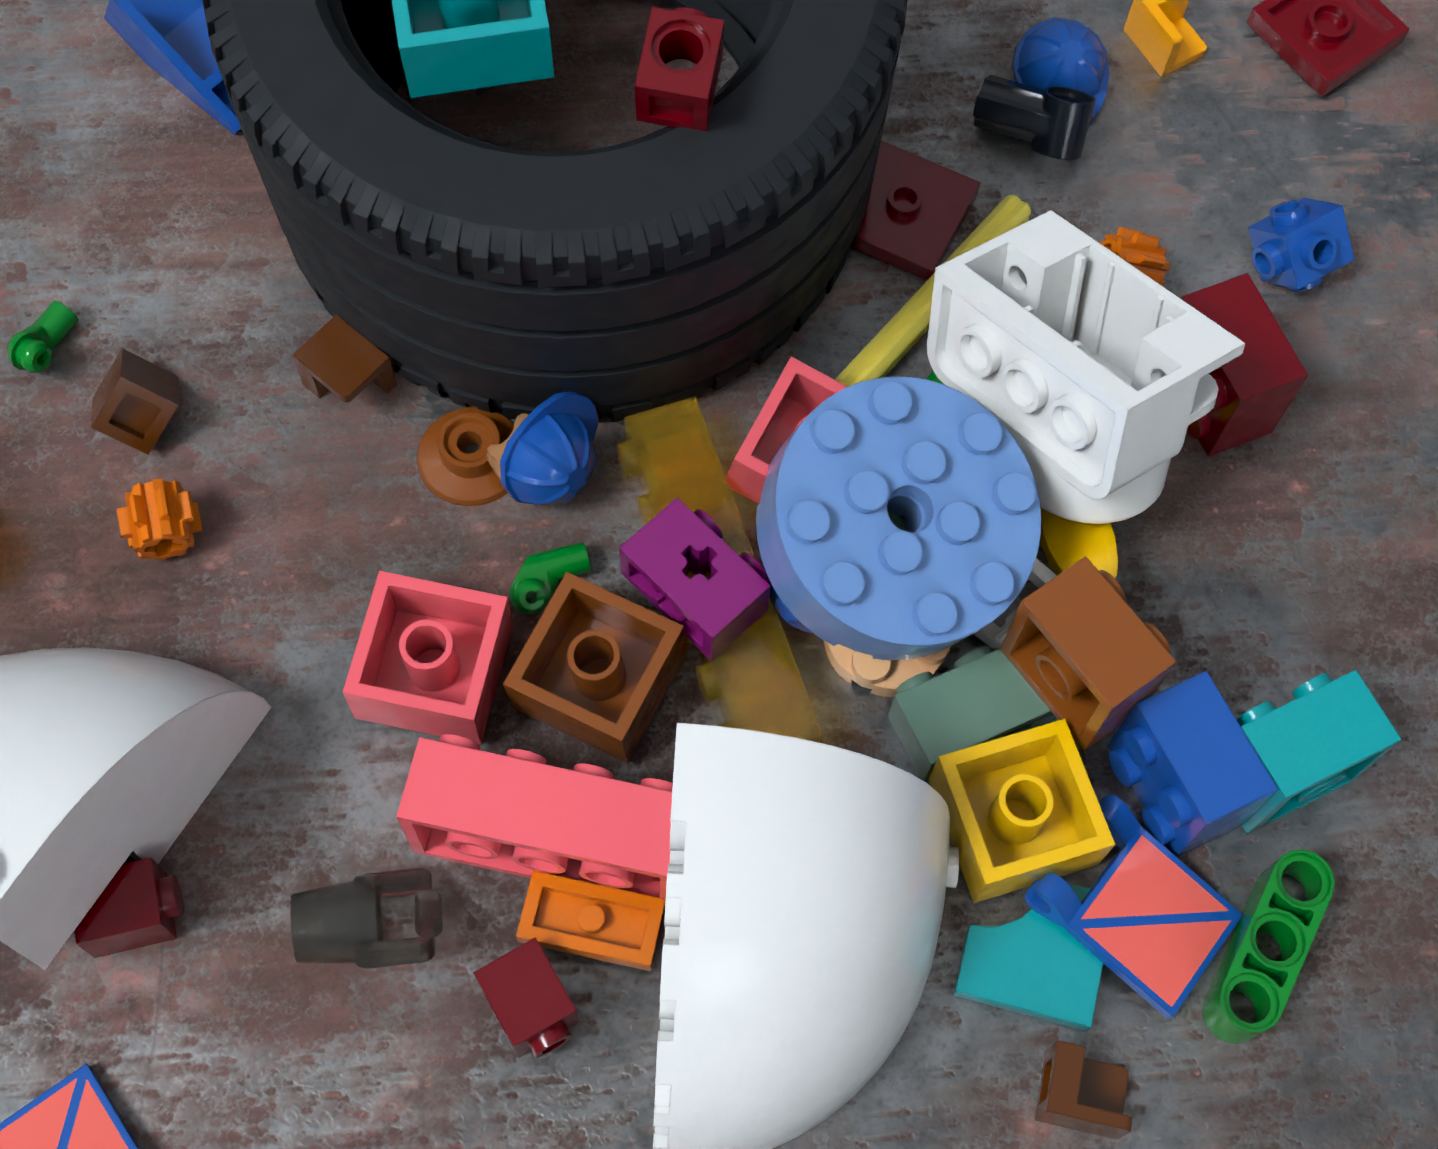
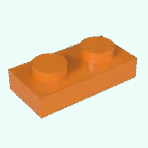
M533 870L516 938L519 943H526L536 937L542 948L651 971L664 916L666 899Z

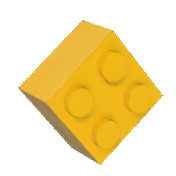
M1066 719L938 756L928 779L930 786L943 797L948 805L950 813L949 838L952 846L958 847L959 865L974 904L1029 887L1033 882L1039 879L1042 880L1044 876L1050 873L1062 877L1097 866L1115 846Z

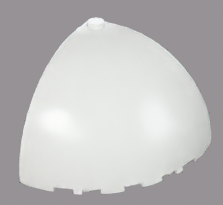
M81 647L40 649L0 656V942L46 970L128 856L135 860L152 857L159 864L272 708L263 697L213 672L178 660L141 652Z
M677 723L670 818V864H668L666 882L665 939H663L660 984V1031H658L653 1149H773L799 1137L822 1123L850 1101L879 1071L900 1041L919 1004L933 964L942 920L946 887L956 888L958 882L959 851L958 847H949L950 813L943 797L929 784L898 767L857 752L796 737L722 726Z

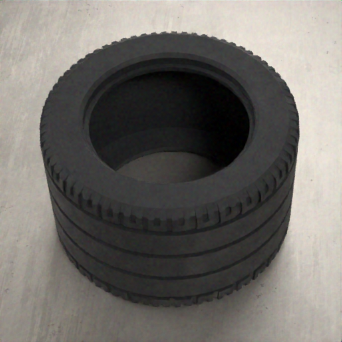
M202 0L211 50L222 75L229 99L282 231L296 258L297 265L317 297L324 304L325 309L333 317L338 315L390 358L394 372L397 373L401 370L403 377L407 381L417 386L421 384L427 387L430 392L442 398L446 393L449 394L455 404L465 407L468 404L474 405L479 410L492 413L495 409L502 411L506 418L516 419L522 413L530 414L537 406L556 393L565 391L575 392L587 396L595 405L598 423L599 417H612V422L626 420V415L638 413L639 417L653 414V408L663 406L664 410L667 411L677 407L678 403L685 399L693 401L703 397L704 390L712 388L716 392L724 387L731 378H739L749 372L751 363L756 362L760 365L770 356L774 349H779L789 340L792 330L798 332L808 317L825 298V293L829 294L849 258L850 252L856 245L867 203L870 199L901 38L905 28L908 1L663 0L677 8L697 9L711 18L724 20L723 46L733 57L739 69L715 93L707 132L684 127L666 126L646 136L613 146L583 151L542 152L497 146L467 137L442 126L417 111L396 94L405 76L398 46L392 0Z

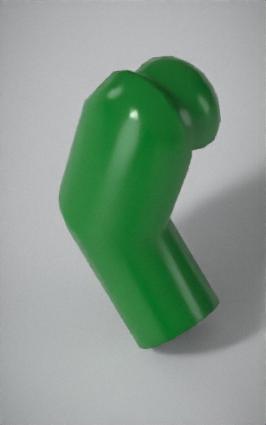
M584 542L528 556L520 567L510 588V600L513 606L519 612L536 614L548 605L556 587L566 572L575 576L591 572Z

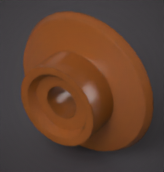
M477 407L456 409L438 418L423 434L417 451L418 471L425 485L439 498L462 506L484 505L506 495L508 492L502 486L501 480L488 463L487 449L491 444H500L508 439L513 431L514 422L497 411L493 410L492 413L479 410ZM469 445L480 447L474 453L462 452V449Z

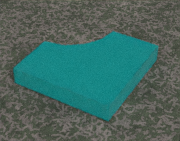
M1068 883L1080 901L1084 899L1090 888ZM1031 909L1021 919L997 927L970 925L968 927L952 996L1087 1031L1092 1025L1103 963L1064 928Z

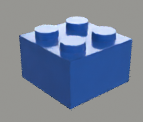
M1207 671L1136 703L1107 745L1110 750L1108 754L1109 763L1116 778L1123 786H1131L1144 808L1142 810V820L1147 832L1162 845H1165L1176 857H1180L1241 827L1279 790Z

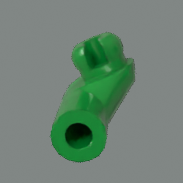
M54 300L31 326L16 333L9 340L7 355L12 365L19 370H27L30 373H39L45 370L51 363L52 351L79 321L78 317L68 307Z

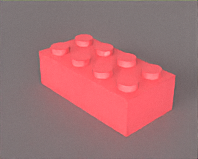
M441 735L439 741L419 737L396 816L413 853L531 878L532 871L534 870L666 899L668 864H670V818L673 783L655 778L642 779L640 785L613 779L614 774L611 771L591 764H575L573 770L546 765L547 760L541 755L521 749H509L506 756L480 750L478 743L457 735Z

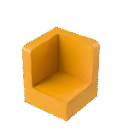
M1133 0L1123 30L1160 77L1202 58L1207 49V45L1183 17L1189 0Z

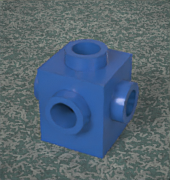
M1309 198L1291 200L1274 206L1269 211L1270 216L1248 227L1253 247L1251 254L1252 262L1260 275L1261 281L1281 285L1291 291L1311 289L1323 281V276L1355 260L1343 205Z

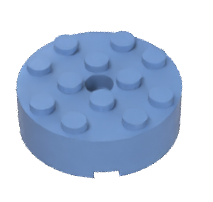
M883 377L859 382L844 388L828 397L802 421L782 444L768 467L769 470L764 481L760 503L757 505L756 512L757 541L765 571L776 593L793 616L808 630L833 646L840 644L854 651L872 655V659L907 660L937 653L979 631L999 617L1017 598L1033 569L1041 536V509L1036 482L1029 463L1011 433L989 410L964 393L944 384L913 377ZM887 509L894 511L899 517H905V531L897 528L892 523Z

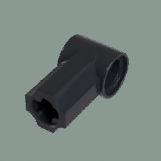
M989 75L984 79L981 90L976 98L973 111L974 126L1032 142L1031 147L1034 151L1051 158L1077 160L1081 158L1096 99L1088 93L1077 89L1055 86L1045 88L1044 90Z

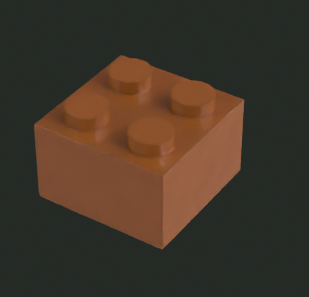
M1086 556L1021 601L1000 647L1002 653L1058 720L1066 719L1073 739L1083 751L1121 725L1136 703L1153 696L1176 664V660L1170 655V646L1164 635L1151 623H1143L1125 602L1124 592L1117 580L1104 570L1098 571Z
M566 572L505 679L503 686L513 709L628 764L688 653L684 626Z

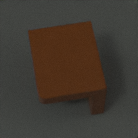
M335 315L292 355L302 384L318 398H321L330 390L339 399L347 403L352 401L371 382H374L386 393L390 392L397 385L390 358L338 315Z
M122 348L93 397L91 428L149 455L179 406L178 377Z
M1057 1040L1045 1051L1034 1120L1115 1140L1130 1133L1133 1117L1123 1114L1129 1076L1128 1070L1122 1066L1084 1058L1085 1046Z

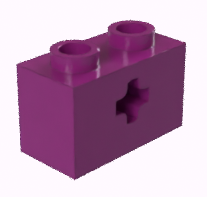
M677 497L619 547L621 574L666 618L683 625L685 636L706 657L713 661L768 610L771 585L768 584L769 577L766 571L755 558L745 552L738 555L722 540L723 534L720 528L707 513L701 509H696L692 512ZM689 571L694 574L691 579L687 577V572ZM706 572L711 574L709 580L704 576Z

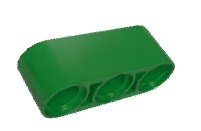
M1304 849L1292 850L1281 856L1257 879L1242 912L1243 916L1234 930L1204 999L1202 1009L1204 1022L1211 1033L1220 1040L1231 1044L1245 1043L1273 1027L1281 1017L1333 895L1335 885L1333 872L1327 862L1316 853ZM1282 874L1293 876L1300 881L1305 890V901L1294 899L1287 894L1282 884ZM1257 932L1268 934L1275 939L1280 948V961L1270 960L1261 954L1255 939ZM1230 992L1242 993L1250 999L1255 1011L1253 1023L1242 1021L1235 1016L1230 1008Z

